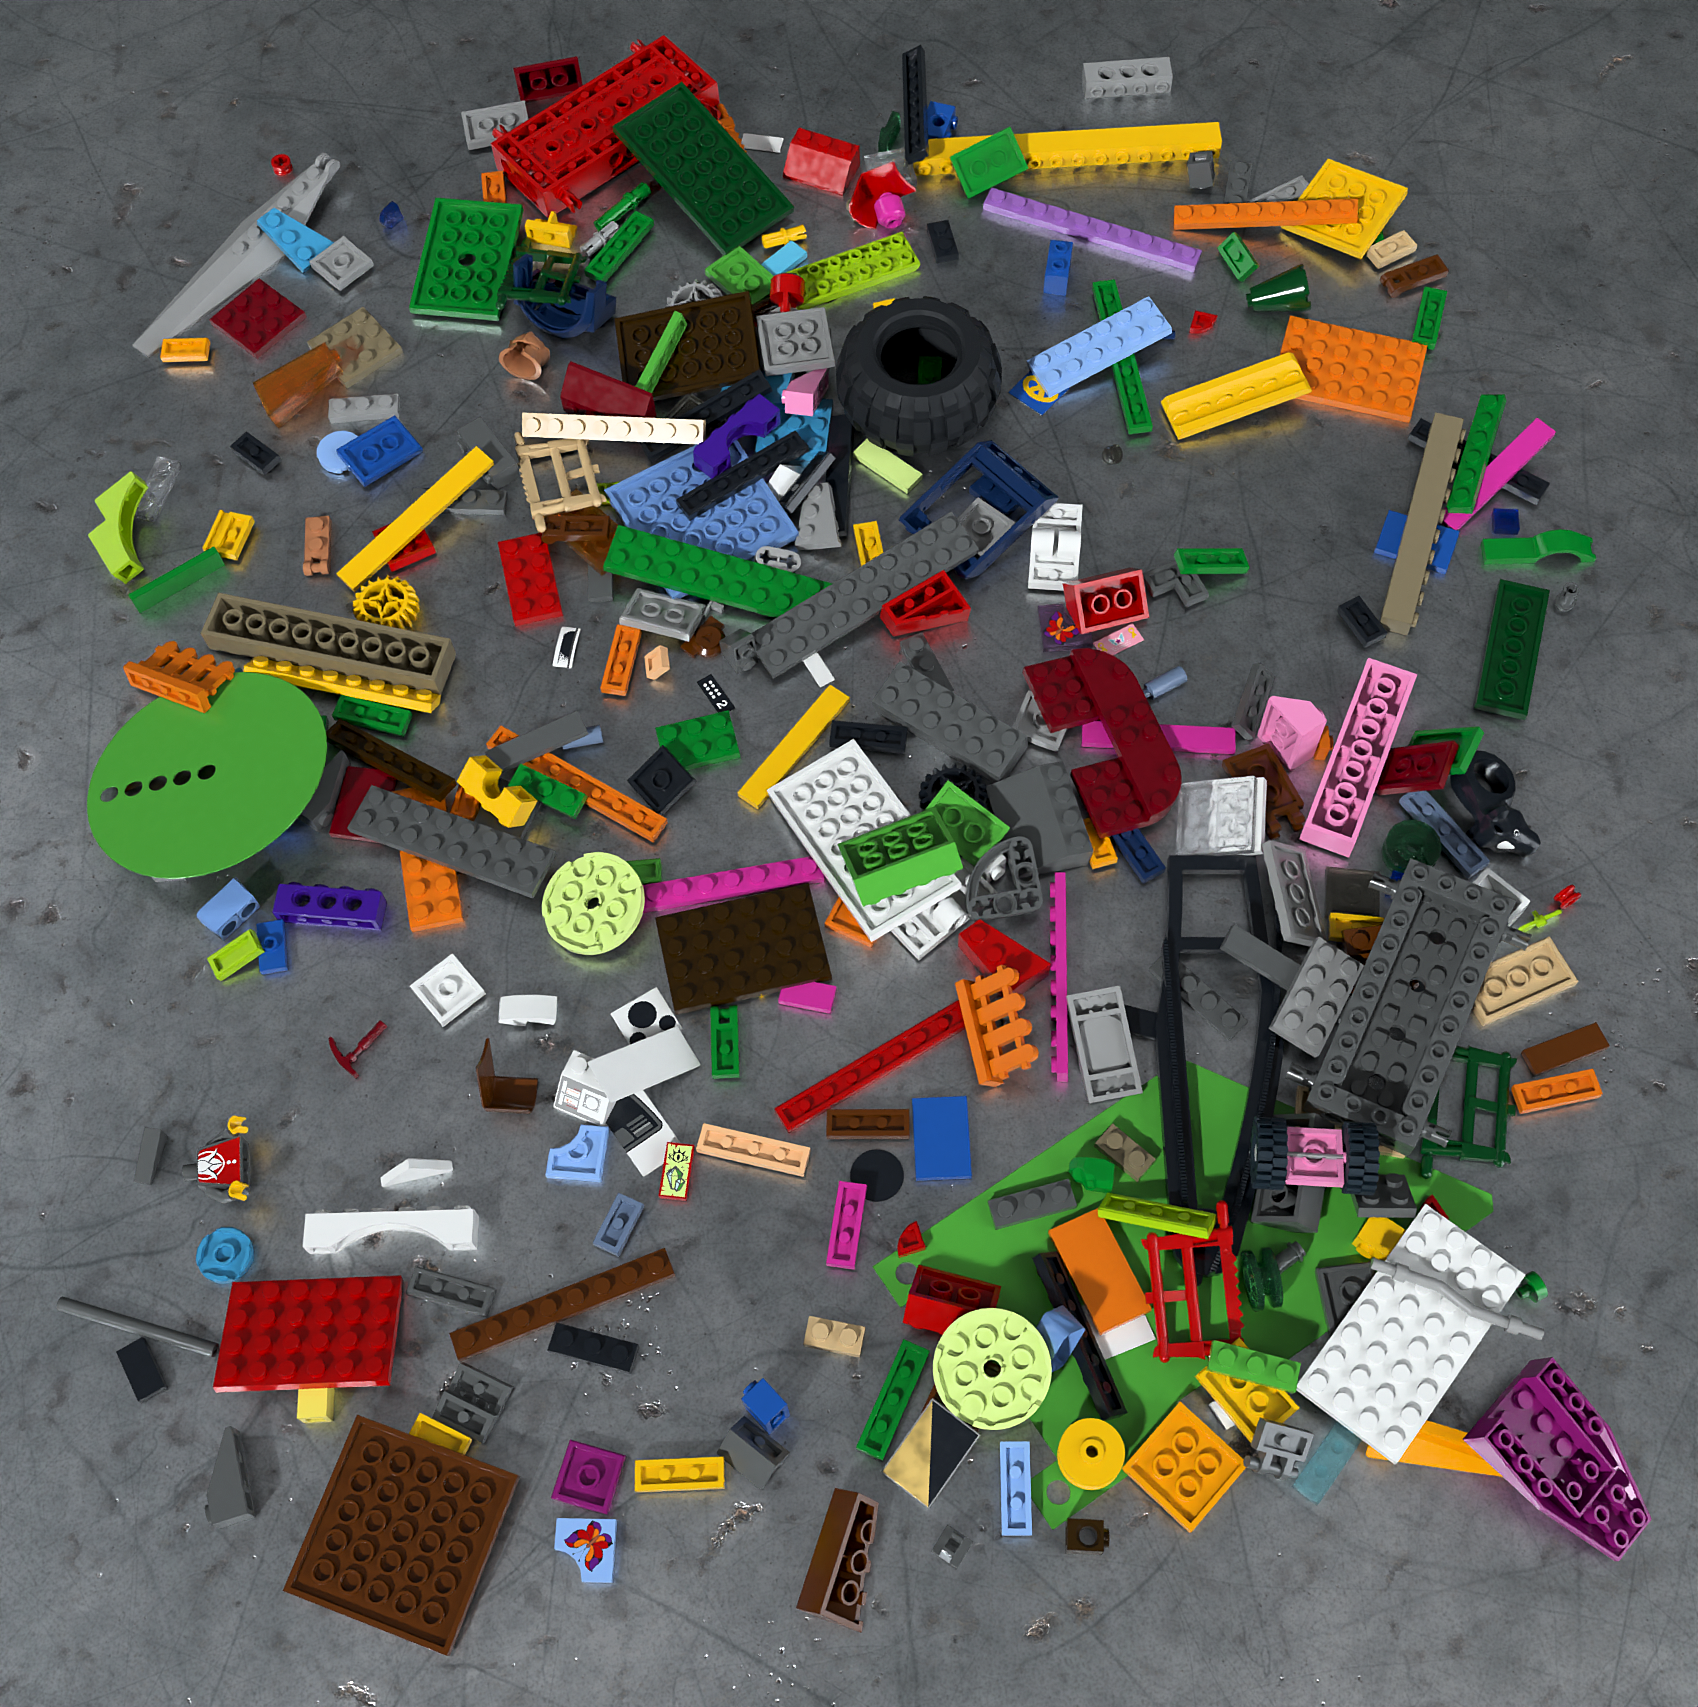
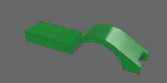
M1550 530L1530 538L1483 539L1481 542L1484 565L1530 564L1547 555L1556 553L1575 554L1580 558L1581 562H1595L1596 555L1592 553L1591 549L1592 538L1572 530Z

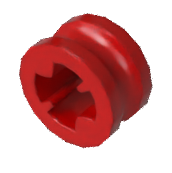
M278 154L271 160V165L276 175L284 176L292 171L293 167L289 156Z
M1573 884L1561 890L1553 898L1555 902L1559 901L1561 903V909L1571 906L1582 896L1580 892L1576 893L1574 891L1575 886Z

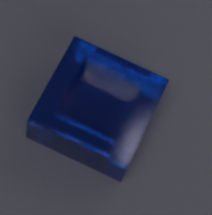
M1494 508L1491 513L1493 534L1518 535L1520 530L1518 509Z

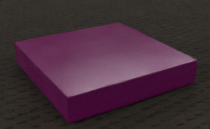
M570 1440L551 1499L608 1516L627 1458L626 1455Z

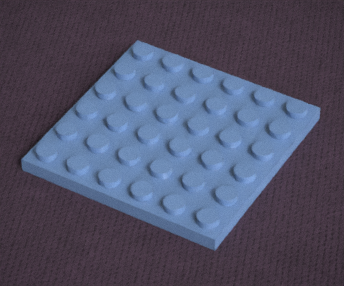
M735 440L729 447L731 467L748 458L739 442ZM697 444L604 490L605 496L625 527L749 561H754L755 553L761 547L781 548L795 541L796 537L799 536V531L763 478L689 521L676 504V499L711 479L694 465L693 451ZM765 552L762 556H760V558L767 555L768 553ZM664 588L672 599H680L688 595L686 593Z

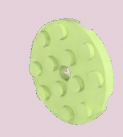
M604 852L583 854L584 857L578 858L573 862L568 861L553 875L544 892L542 916L545 918L547 931L562 947L577 954L596 955L618 947L634 932L643 914L645 894L640 877L626 861L618 856ZM592 898H598L600 905L593 909H588V902Z
M981 1308L968 1312L955 1320L946 1329L935 1350L933 1376L941 1400L956 1417L977 1428L1000 1430L1020 1424L1040 1407L1050 1386L1052 1365L1047 1344L1032 1323L1013 1311L1001 1308ZM988 1360H996L1001 1365V1371L995 1377L988 1376L984 1371V1364Z

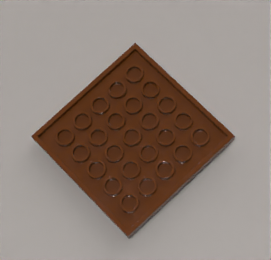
M357 1415L283 1591L443 1655L450 1656L520 1476Z

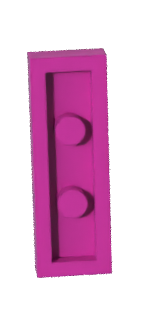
M839 1181L826 1266L855 1270L867 1191L866 1184Z

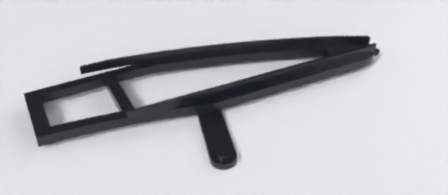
M1169 855L1167 859V927L1161 947L1163 974L1157 1013L1125 1004L1124 1006L1130 1034L1155 1040L1167 1204L1214 1213L1217 1220V1211L1210 1208H1198L1178 966L1180 953H1226L1220 949L1225 937H1181L1182 874H1243L1251 935L1267 945L1269 943L1256 856ZM1278 914L1274 916V949L1282 953V940ZM1258 972L1257 979L1260 994L1251 1074L1239 1135L1221 1199L1228 1205V1226L1232 1225L1233 1245L1231 1247L1232 1253L1236 1258L1239 1254L1256 1190L1252 1188L1250 1177V1140L1254 1117H1272L1274 1114L1284 1051L1282 1037L1269 1029L1279 1009L1280 986ZM1218 1221L1216 1222L1214 1228H1220ZM1169 1232V1235L1179 1234V1233ZM1220 1246L1193 1248L1197 1287H1199L1203 1277L1208 1278L1222 1274ZM1172 1249L1173 1257L1183 1268L1181 1249Z

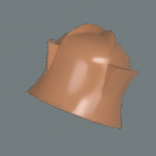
M533 332L521 334L514 340H510L509 347L499 354V362L506 371L526 380L539 378L541 367L547 364L550 358L549 348L545 347L544 343Z

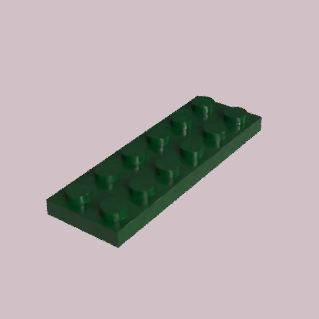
M1503 579L1499 580L1474 709L1521 720L1526 719L1550 590Z

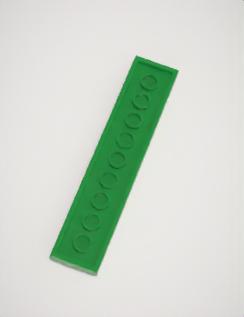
M618 525L603 565V569L606 572L773 618L779 617L833 584Z

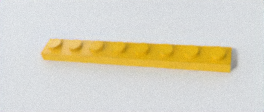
M264 656L254 657L244 665V672L270 675L292 685L432 713L440 705L441 695L434 694L426 689L415 690L408 688L406 685L385 684L382 680L370 681L361 679L357 675H341L333 670L321 671L316 670L312 666L292 665L288 661H272Z

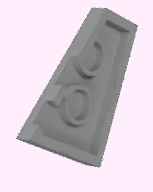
M828 482L815 484L803 499L798 525L799 536L796 537L795 547L798 551L842 547L838 535V522L835 518L832 487Z

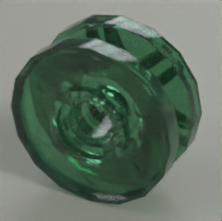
M1404 820L1395 824L1388 832L1381 850L1382 859L1391 872L1399 877H1403L1410 858L1434 867L1440 857L1442 846L1439 835L1427 823L1418 820ZM1406 847H1413L1417 852H1411Z
M1268 1246L1261 1247L1259 1249L1258 1262L1250 1249L1243 1250L1240 1256L1241 1273L1245 1292L1252 1310L1255 1312L1263 1311L1265 1296L1272 1308H1280L1283 1305V1286L1278 1263L1272 1249Z

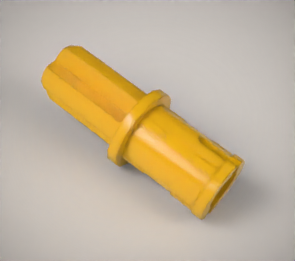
M802 224L788 229L781 228L780 231L765 234L762 236V244L764 248H770L782 244L786 245L791 240L806 239L807 234H803V232H806L805 227Z

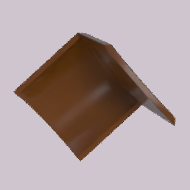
M487 1038L480 1061L475 1067L482 1107L486 1112L532 1113L537 1097L538 1078L495 1076L490 1040Z

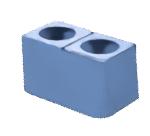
M233 878L198 911L196 916L204 926L225 941L260 908V905L254 896L240 882L238 883Z
M1063 1305L1046 1312L1036 1327L1047 1344L1051 1357L1052 1372L1060 1369L1066 1363L1085 1331V1328Z

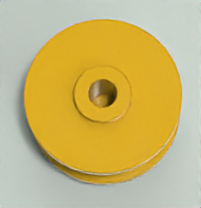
M1096 1418L1081 1419L1071 1424L1063 1433L1057 1450V1461L1063 1476L1071 1484L1084 1490H1098L1112 1483L1119 1474L1125 1459L1124 1443L1119 1433L1109 1423Z

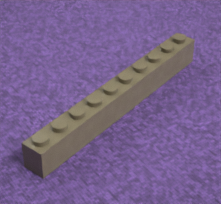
M1436 412L1433 417L1379 621L1386 631L1407 636L1410 627H1416L1419 613H1416L1415 609L1416 606L1421 607L1425 593L1420 591L1421 586H1426L1430 571L1426 570L1427 564H1432L1435 550H1431L1432 543L1437 544L1440 530L1436 529L1437 523L1442 524L1446 509H1441L1442 503L1447 504L1451 489L1447 488V484L1453 482L1456 469L1452 468V464L1458 462L1461 452L1457 445L1458 443L1462 444L1466 429H1462L1463 418Z

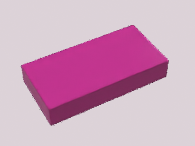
M817 982L781 989L778 1002L782 1005L831 1014L837 988L833 985Z

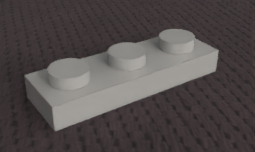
M398 393L329 399L328 419L330 423L389 419L394 415L400 418V398Z

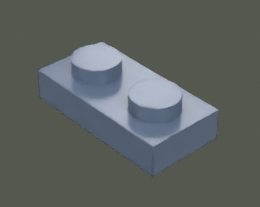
M618 1193L593 1241V1245L619 1257L644 1209V1204Z

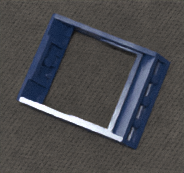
M992 440L978 442L899 518V521L905 526L906 530L912 534L933 523L924 512L972 466L1024 509L1027 513L978 560L975 557H971L953 568L955 573L964 579L980 576L1059 498Z

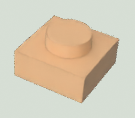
M659 645L644 656L647 678L655 680L670 669L667 647Z

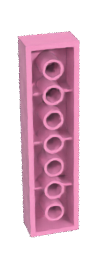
M1371 658L1367 659L1299 840L1350 857L1417 674Z

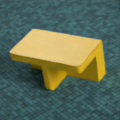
M551 211L548 220L527 219L525 223L526 234L531 239V242L569 249L578 230L576 225L558 222L555 211Z

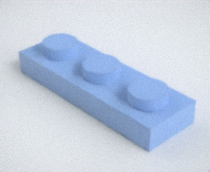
M1030 1441L1000 1442L1002 1536H1032Z

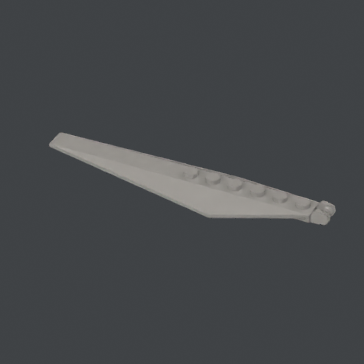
M325 152L320 154L316 158L315 164L308 167L243 220L132 346L147 357H152L161 350L163 339H176L285 259L287 256L257 225V220L271 209L276 208L306 226L325 185L340 168V162L335 158L330 160V156Z

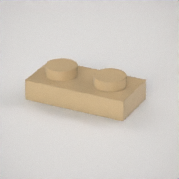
M1403 230L1370 246L1365 254L1380 269L1415 252L1417 244Z
M809 1316L803 1345L804 1347L860 1358L866 1328L864 1326Z

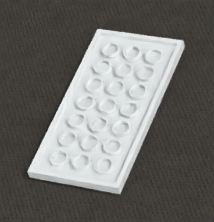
M854 739L767 789L773 803L871 942L962 888L959 879L955 874L934 879L926 885H919L908 889L903 894L892 895L882 899L877 904L862 906L837 844L911 815Z
M1427 1204L1423 1206L1385 1260L1394 1265L1397 1262L1409 1266V1270L1441 1280L1475 1306L1496 1313L1501 1312L1525 1276L1524 1273ZM1377 1271L1297 1383L1296 1390L1395 1465L1492 1323L1469 1316L1437 1291L1408 1281L1402 1283L1393 1280L1391 1275Z

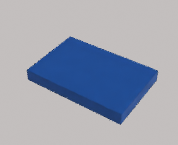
M394 415L336 449V452L361 484L366 487L423 453V448Z
M1391 510L1388 511L1374 553L1396 559L1407 515ZM1437 524L1436 529L1440 530L1437 544L1432 543L1431 550H1435L1432 564H1427L1426 569L1446 574L1460 531Z
M967 1096L912 1098L916 1181L972 1179Z

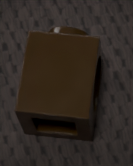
M1067 1518L1065 1522V1554L1102 1555L1104 1547L1109 1548V1528H1104V1520ZM1084 1529L1091 1530L1096 1538L1095 1543L1092 1545L1084 1544L1079 1537L1080 1531Z

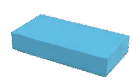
M791 240L761 265L775 276L794 269L807 258V252Z

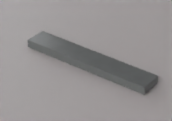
M1235 924L1230 927L1220 946L1221 950L1287 991L1301 966ZM1351 996L1348 997L1337 1019L1338 1023H1340Z

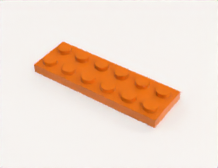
M413 787L392 791L395 794L448 812L446 797L439 802ZM400 851L411 931L417 932L464 922L457 871Z

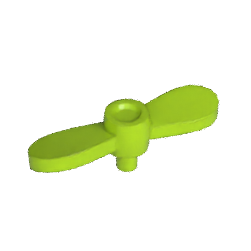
M1557 909L1543 916L1542 914L1539 915L1535 910L1532 912L1534 916L1533 921L1519 927L1518 930L1527 932L1535 926L1541 928L1547 924L1546 920L1563 912L1561 909Z

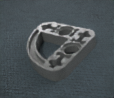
M1023 836L1004 840L989 849L975 865L966 886L965 908L968 917L975 922L979 919L988 921L1033 913L1043 903L1031 842ZM1017 843H1020L1021 847H1026V850L1023 852V860L1029 859L1030 862H1022L1016 865L1015 862L1020 861L1019 852H1014L1013 850ZM1008 853L1015 890L977 896L979 882L986 868L995 859ZM1019 869H1029L1032 873V879L1027 882L1020 880L1018 877ZM1028 894H1031L1032 898L1037 899L1033 907H1030L1029 903H1021L1019 905L1020 910H1017L1015 895H1018V901L1026 899ZM1000 898H1007L1011 901L1012 908L1010 911L1003 912L998 908L997 902ZM989 900H992V909L995 914H991V909H987L982 912L981 916H978V913L973 912L972 908L975 907L976 903H979L980 907L989 906Z

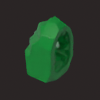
M1076 1157L1071 1160L1068 1172L1086 1190L1102 1193L1112 1192L1114 1162L1090 1157Z

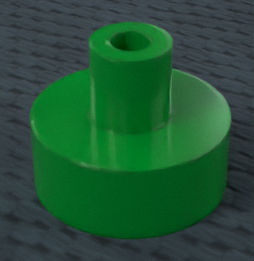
M1534 1271L1525 1274L1521 1281L1522 1286L1516 1289L1520 1299L1529 1297L1535 1303L1548 1297L1545 1283Z

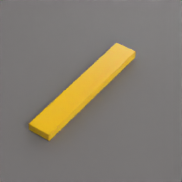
M829 685L737 792L738 797L759 810L769 798L767 789L786 778L830 726L832 720H835L850 702V697Z

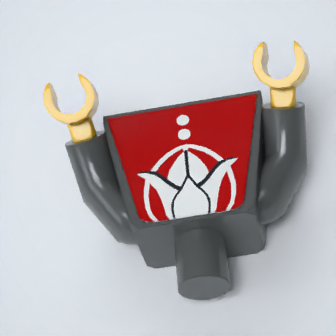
M232 1116L228 1121V1127L207 1142L205 1146L198 1148L197 1163L183 1165L182 1176L185 1182L197 1180L198 1187L206 1193L207 1197L222 1204L238 1199L245 1201L247 1196L243 1194H250L249 1143L242 1136H238L240 1133L245 1134L248 1132V1127L241 1126L246 1117Z

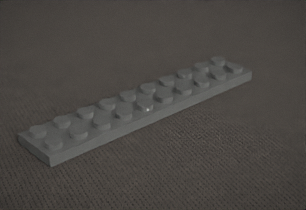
M951 511L752 632L755 638L757 656L774 679L880 614L883 604L942 570L947 573L979 552V548Z

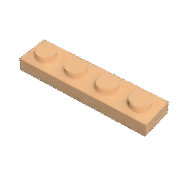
M703 1123L696 1147L698 1153L802 1177L805 1175L811 1152L810 1147Z

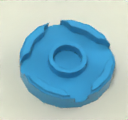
M221 1227L202 1239L197 1248L196 1263L201 1273L208 1280L217 1284H229L239 1280L248 1272L254 1259V1247L252 1241L243 1231L234 1227Z

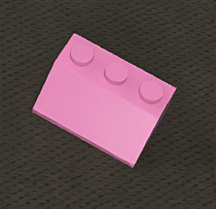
M1272 696L1268 699L1257 736L1264 744H1270L1281 764L1290 773L1314 756L1327 719L1322 710L1316 708L1310 701Z

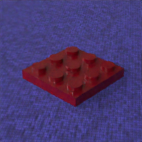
M259 278L209 320L212 326L258 359L304 321L307 316L302 309Z

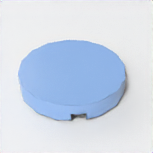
M335 431L326 435L317 447V457L321 466L328 472L336 474L343 473L342 471L346 470L351 471L337 455L336 449L358 436L348 431Z

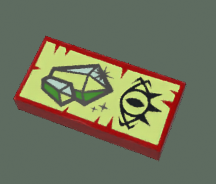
M667 1142L659 1198L687 1201L695 1151L694 1145Z

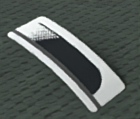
M561 628L553 666L572 668L575 649L581 631L580 628Z

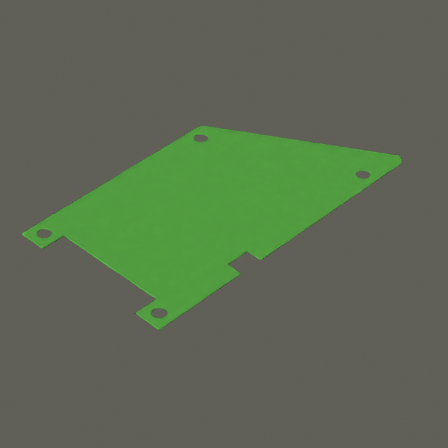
M1186 1061L1198 1208H1210L1216 1211V1203L1222 1199L1229 1175L1248 1087ZM1158 1075L1142 1085L1143 1093L1122 1098L923 1232L921 1235L926 1250L901 1258L898 1257V1251L896 1250L874 1265L873 1269L900 1308L907 1303L912 1283L903 1284L899 1282L896 1277V1269L900 1264L909 1262L914 1264L916 1268H918V1265H923L1002 1286L997 1308L1013 1311L1037 1327L1043 1315L1054 1308L1048 1299L1047 1291L1037 1273V1268L1032 1258L1040 1253L1057 1251L1048 1234V1230L1099 1208L1107 1194L1088 1191L1081 1183L1073 1179L1068 1172L1069 1163L1073 1158L1090 1157L1111 1161L1097 1150L1094 1145L1113 1123L1156 1160L1138 1182L1115 1164L1111 1193L1167 1204ZM1276 1100L1273 1115L1294 1114L1295 1108ZM1380 1155L1379 1157L1380 1166L1378 1174L1387 1175L1395 1173L1405 1175L1417 1207L1416 1216L1423 1202L1432 1194L1448 1216V1220L1465 1232L1493 1212L1492 1194L1433 1168L1432 1176L1429 1179H1424L1421 1176V1163L1406 1156L1398 1158ZM1069 1179L1077 1203L1075 1209L995 1230L988 1207V1200ZM1340 1187L1326 1188L1317 1233H1294L1251 1222L1256 1195L1255 1190L1237 1260L1233 1263L1239 1270L1235 1276L1240 1281L1236 1287L1241 1292L1237 1297L1242 1305L1238 1308L1243 1313L1240 1320L1245 1325L1241 1329V1337L1244 1338V1343L1250 1350L1289 1360L1328 1332L1315 1269L1369 1262L1372 1260V1258L1369 1259L1357 1252V1247L1352 1245L1368 1217H1357L1351 1194L1342 1193ZM1415 1218L1388 1219L1407 1230ZM1105 1219L1144 1295L1145 1292H1152L1148 1250L1143 1247L1141 1239H1147V1234L1150 1232H1154L1158 1237L1169 1235V1231ZM1297 1241L1304 1249L1306 1256L1303 1257L1301 1263L1297 1261L1278 1276L1269 1266L1268 1260L1287 1248L1286 1244L1288 1242L1293 1243ZM1172 1249L1159 1250L1163 1290H1185L1184 1271L1173 1257ZM1223 1274L1208 1278L1203 1277L1201 1285L1197 1287L1203 1341L1230 1339ZM1070 1278V1281H1071V1283H1072V1285H1073V1288H1074V1290H1075V1292H1076V1295H1077V1297H1078V1299H1079V1301H1080V1304H1081V1306H1083L1084 1304H1083V1302H1082V1300H1081V1298H1080V1296H1079V1294H1078V1292H1077V1290H1076V1288H1075V1286H1074V1284H1073V1282H1072V1280H1071V1278ZM1187 1300L1165 1302L1169 1343L1191 1342ZM1153 1303L1150 1304L1152 1311L1145 1314L1156 1339L1105 1360L1128 1412L1120 1418L1105 1421L1113 1426L1122 1438L1125 1448L1123 1466L1176 1407L1178 1401L1201 1386L1195 1375L1207 1366L1209 1356H1205V1360L1198 1357H1170L1167 1363H1163L1159 1360V1356L1153 1358L1154 1348L1158 1346ZM1072 1353L1060 1369L1052 1372L1050 1386L1045 1399L1036 1412L1029 1417L1056 1458L1061 1437L1071 1424L1086 1418L1101 1420ZM989 1360L990 1362H993L1001 1366L996 1360ZM1056 1460L1031 1478V1499L1049 1526L1054 1530L1065 1522L1067 1518L1072 1517L1128 1475L1121 1468L1115 1480L1108 1486L1098 1490H1084L1074 1486L1063 1476ZM1055 1480L1065 1482L1070 1489V1497L1064 1504H1054L1047 1497V1487Z

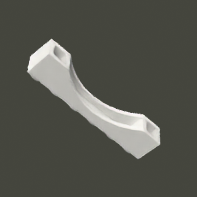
M465 1205L455 1206L453 1210H443L439 1206H430L426 1210L418 1211L412 1207H401L398 1211L372 1208L371 1212H360L358 1209H344L343 1213H332L331 1210L319 1209L314 1214L305 1215L303 1248L309 1254L339 1253L349 1244L364 1236L381 1231L407 1230L427 1235L440 1242L449 1250L477 1249L479 1216L474 1209Z

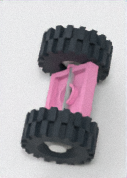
M1254 1117L1250 1140V1177L1253 1189L1282 1190L1285 1184L1340 1187L1344 1194H1375L1380 1166L1378 1130L1375 1123L1345 1121L1342 1125V1130L1287 1127L1285 1118Z

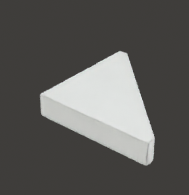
M408 1158L380 1177L381 1186L387 1187L453 1171L452 1161Z

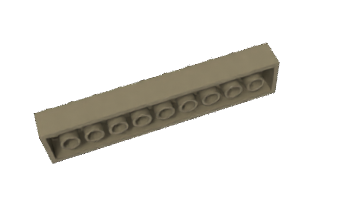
M223 593L217 594L200 633L209 649L252 658L264 656L272 661H288L292 665L312 666L316 670L321 671L333 670L341 675H357L361 679L370 681L382 680L385 684L406 685L408 688L415 690L426 689L439 695L442 694L456 656L450 638Z

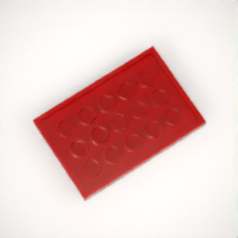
M402 1276L232 1282L213 1389L218 1393L390 1386L403 1289Z

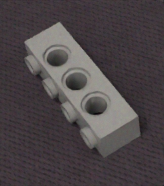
M1169 57L1083 63L1082 84L1085 99L1171 92L1173 74Z

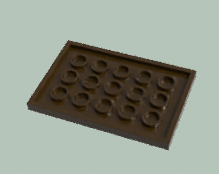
M749 291L614 318L622 382L632 386H636L674 311L682 313L687 323L683 335L652 392L654 401L732 386L755 371L761 370Z
M809 883L655 917L675 1015L761 996V994L763 996L780 992L781 989L832 980Z

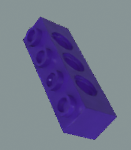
M289 882V884L278 885L272 913L277 920L283 919L285 923L381 931L387 901L382 892L373 888L355 890L348 886L329 888L323 884L304 886L301 883ZM310 900L306 905L301 906L304 901ZM335 902L332 907L326 908L329 903ZM361 904L358 909L351 910L355 905Z

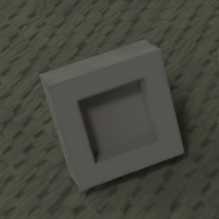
M947 1524L931 1552L957 1569L973 1541Z

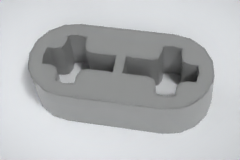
M770 546L761 547L754 556V562L793 573L801 565V559L796 552ZM767 552L769 558L776 560H769L767 564H764L760 556ZM788 557H791L795 565H792L789 569L786 563L779 562V560L785 561Z

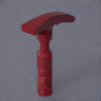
M381 1020L358 1042V1046L352 1053L349 1052L345 1057L337 1048L335 1040L329 1037V1045L335 1058L355 1079L359 1075L352 1068L351 1064L387 1028V1025Z

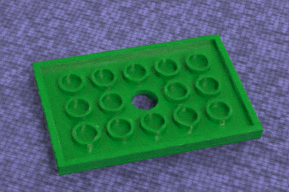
M435 198L409 305L410 312L412 314L499 321L501 310L495 306L498 299L497 293L501 283H503V279H505L504 276L507 275L506 271L510 267L509 263H511V259L514 256L524 211L522 204ZM467 254L475 256L476 260L472 265L463 266L459 263V260L464 259Z

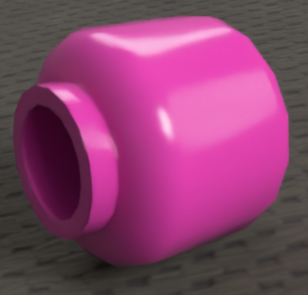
M889 192L884 193L874 204L877 220L880 225L888 229L901 225L905 218L901 197Z

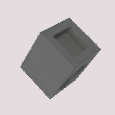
M1212 151L1190 153L1187 163L1190 188L1205 189L1213 186L1215 170Z

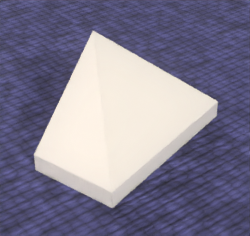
M780 464L767 483L778 502L803 472L800 466Z

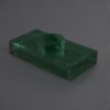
M892 111L886 126L881 128L878 141L879 159L886 160L899 134L901 129L899 112Z

